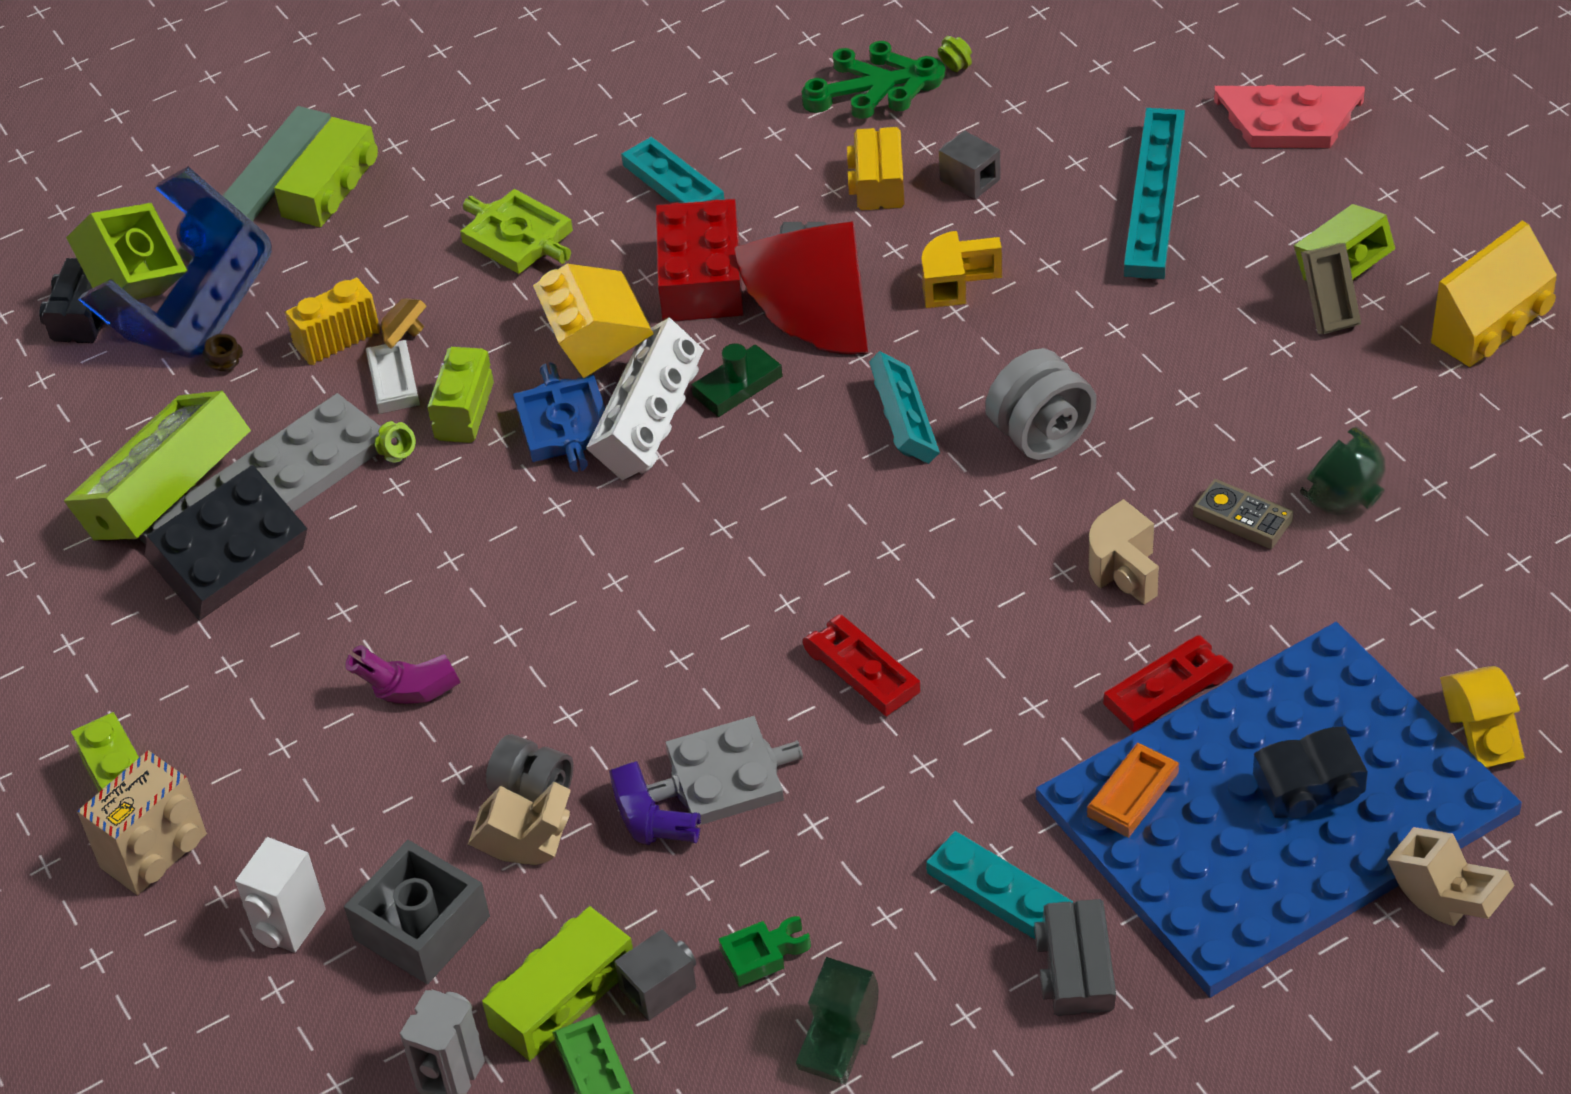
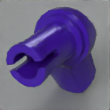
M638 761L609 770L620 815L635 841L645 845H650L657 838L690 841L691 843L698 842L700 828H697L696 824L701 823L700 813L660 810L659 805H655V801L649 794Z

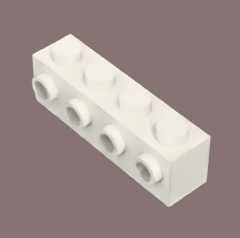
M670 317L651 327L654 334L636 345L586 447L621 480L638 472L643 474L655 464L658 458L656 451L661 441L671 431L672 425L670 421L674 413L685 401L684 391L688 383L693 380L699 371L697 364L704 349Z

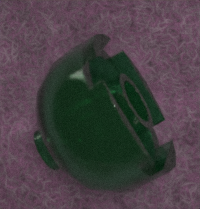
M1357 426L1348 431L1354 437L1347 444L1338 440L1310 472L1307 479L1313 483L1312 487H1301L1300 495L1325 513L1334 515L1350 514L1361 505L1369 510L1385 491L1380 486L1386 473L1383 453L1374 440Z

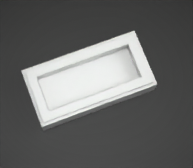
M406 340L398 341L392 349L386 344L366 348L379 414L419 406L420 403Z

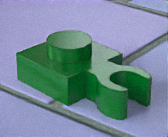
M799 916L787 918L778 928L769 931L764 921H761L718 939L720 951L739 987L785 969L783 955H798L811 948L809 933L798 938L790 937L791 934L802 931V923Z

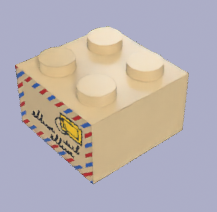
M149 750L77 811L99 867L137 896L151 883L158 881L169 867L186 852L193 850L207 834L187 777Z

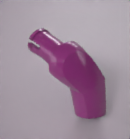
M359 645L352 651L361 657L360 660L362 662L349 654L345 663L346 670L372 684L377 698L393 703H425L461 683L445 654L414 665L402 661L386 662L369 651L367 647Z

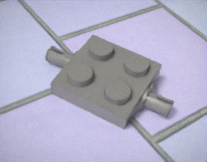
M751 716L666 741V750L672 765V778L650 785L647 784L646 786L655 802L678 796L679 800L687 807L689 813H700L701 823L696 824V826L783 801V789L777 776V766L802 760L803 753L798 740L771 748L770 744L762 737L755 716Z

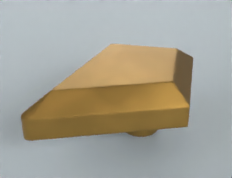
M401 299L382 318L384 343L392 349L406 331L412 337L419 334L424 325L417 318L427 306L419 299Z

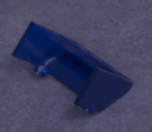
M187 166L162 180L155 187L157 191L185 213L177 226V239L181 247L194 257L186 268L187 272L177 281L157 313L146 304L138 302L111 279L83 293L78 300L130 342L186 358H195L202 355L205 343L210 337L221 333L270 258L272 244L268 235Z

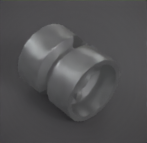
M508 734L499 741L490 757L486 771L487 788L495 792L499 786H502L534 802L553 782L569 789L574 763L572 757L568 754L546 746L539 749L538 745L533 741L514 734Z

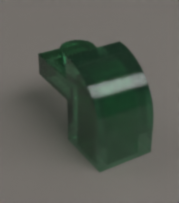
M829 957L825 958L808 1001L814 1018L796 1060L799 1070L846 1085L861 1044L867 1045L875 1020L879 988L873 971Z

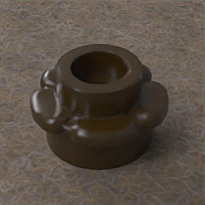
M217 334L206 341L202 355L206 359L205 364L209 368L227 371L239 364V358L243 356V349L237 344L233 336Z

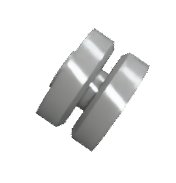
M1045 348L1034 349L1016 357L1001 370L989 389L985 401L986 415L1004 435L1011 438L1013 443L1027 457L1042 460L1052 458L1065 451L1080 438L1090 424L1095 412L1096 393L1092 386L1078 373L1071 371L1068 364L1055 352Z

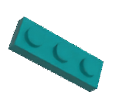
M652 136L621 154L623 166L670 203L725 200L722 189Z
M879 351L869 361L875 379L874 385L879 391L884 406V415L888 419L894 435V445L905 456H914L929 464L940 454L911 368Z
M954 831L926 862L927 874L1035 939L1034 922H1043V906L1047 903H1073L1069 898L957 831Z

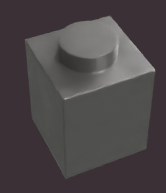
M964 130L953 140L945 143L939 150L940 181L973 199H977L1001 180L1000 149Z
M663 929L614 961L620 990L649 1021L697 988L693 968L696 965V959L693 953L683 941L679 940L675 943Z

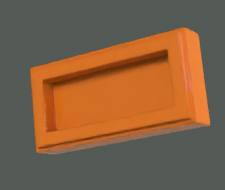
M1137 743L1087 806V817L1129 838L1179 773V762Z

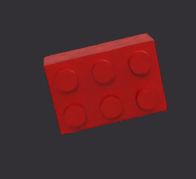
M726 199L656 205L658 290L662 320L664 321L669 317L673 321L743 316L742 280L735 254V247L740 246L736 200Z

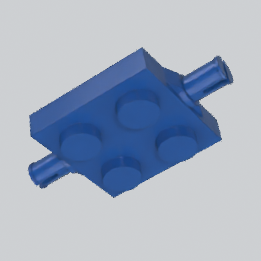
M548 362L549 374L545 363L540 367V374L544 381L543 384L534 389L513 394L532 462L566 454L570 469L573 472H578L576 461L578 460L580 469L583 471L588 466L583 450H586L605 411L595 376L593 374L585 378L560 379L556 364Z

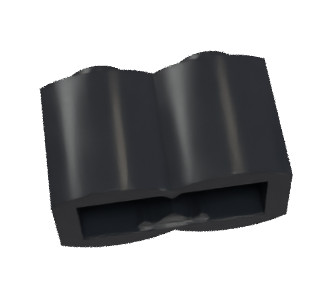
M1345 727L1325 728L1313 732L1300 740H1286L1268 745L1255 752L1253 760V775L1274 818H1301L1311 813L1319 805H1345L1351 803L1366 791L1368 771Z

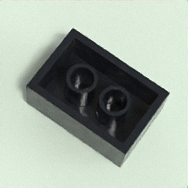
M252 464L148 534L145 557L200 621L300 552L304 547L308 528Z

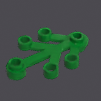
M886 41L873 42L869 46L871 63L875 65L886 64L899 69L888 71L856 60L853 50L840 48L833 53L834 69L838 72H849L861 77L827 84L821 78L810 79L805 83L801 91L802 105L809 112L820 113L831 107L833 97L869 90L866 94H858L851 99V113L855 118L866 119L874 114V108L887 93L889 108L893 111H905L911 106V100L920 90L929 91L941 85L945 77V65L940 60L931 56H923L914 60L893 53L890 43ZM906 83L903 87H894V85Z

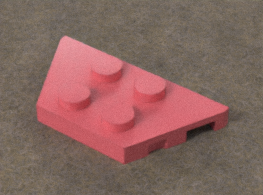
M1215 86L1214 102L1217 105L1223 104L1229 111V121L1243 133L1242 137L1251 148H1331L1338 138V132L1344 129L1351 120V112L1356 105L1361 106L1363 104L1365 86Z

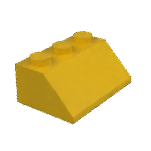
M1523 220L1439 281L1431 343L1468 367H1472L1484 357L1493 355L1499 345L1511 336L1519 335L1526 325L1537 316H1543L1548 313L1555 302L1554 289L1557 274L1528 223Z
M566 264L559 269L547 272L539 282L533 285L559 345L583 378L654 334L622 271Z

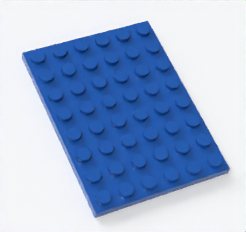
M1337 621L1036 787V800L1209 998L1398 887L1399 884L1387 859L1413 827L1452 833L1460 849L1519 815L1522 802L1481 762H1478L1476 757ZM1345 727L1368 771L1366 791L1351 803L1345 805H1319L1311 813L1301 818H1274L1253 775L1254 753L1277 742L1300 740L1313 732L1325 728ZM1140 743L1179 762V773L1128 838L1087 817V806L1134 746Z

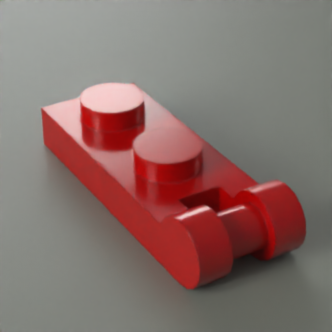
M841 614L829 620L826 624L827 628L823 631H813L803 638V646L814 660H821L886 717L921 692L920 680Z
M1197 635L1105 691L1103 704L1134 733L1210 684L1218 685L1224 682L1232 673L1233 664L1223 655L1216 656L1211 651L1212 645L1201 635Z

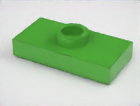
M600 1014L552 1031L555 1044L576 1094H634Z

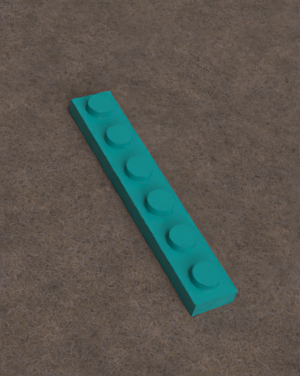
M1146 108L1124 261V277L1165 279L1185 110Z

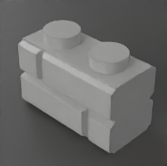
M433 989L425 990L415 1007L416 1015H410L400 1032L414 1083L420 1094H467L471 1087L470 1080H475L485 1063L479 1040V1032L476 1029L471 1010V1003L458 993H442Z

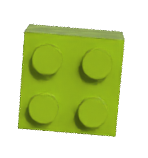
M152 203L90 213L66 237L102 307L162 295L187 272Z

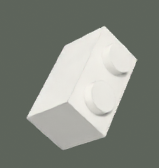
M269 837L264 840L235 880L243 907L253 930L252 933L261 944L269 948H277L279 946L296 953L326 910L309 853Z

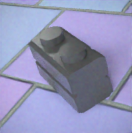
M1092 899L1081 900L1075 903H1047L1043 906V922H1034L1037 952L1047 953L1048 969H1040L1043 1000L1052 999L1054 1015L1057 1016L1075 1015L1082 1012L1098 1013L1112 1011L1115 1008L1116 989L1104 900Z

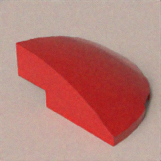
M853 221L796 230L735 247L738 268L749 295L754 297L758 305L764 310L767 319L778 329L790 337L797 336L804 341L813 343L819 350L839 354H869L856 231Z

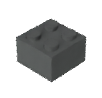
M408 839L344 905L355 941L427 985L490 917L482 882Z

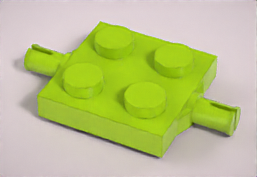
M513 189L502 199L490 204H485L473 196H468L469 199H465L463 210L476 216L474 221L460 231L462 243L518 274L543 255H548L561 264H565V260H569L571 250L559 244L562 239L573 231L572 221L565 215L516 189Z

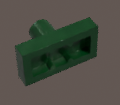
M729 344L722 350L723 365L692 383L693 397L716 416L720 417L783 377L782 365L756 344L747 350L741 344Z

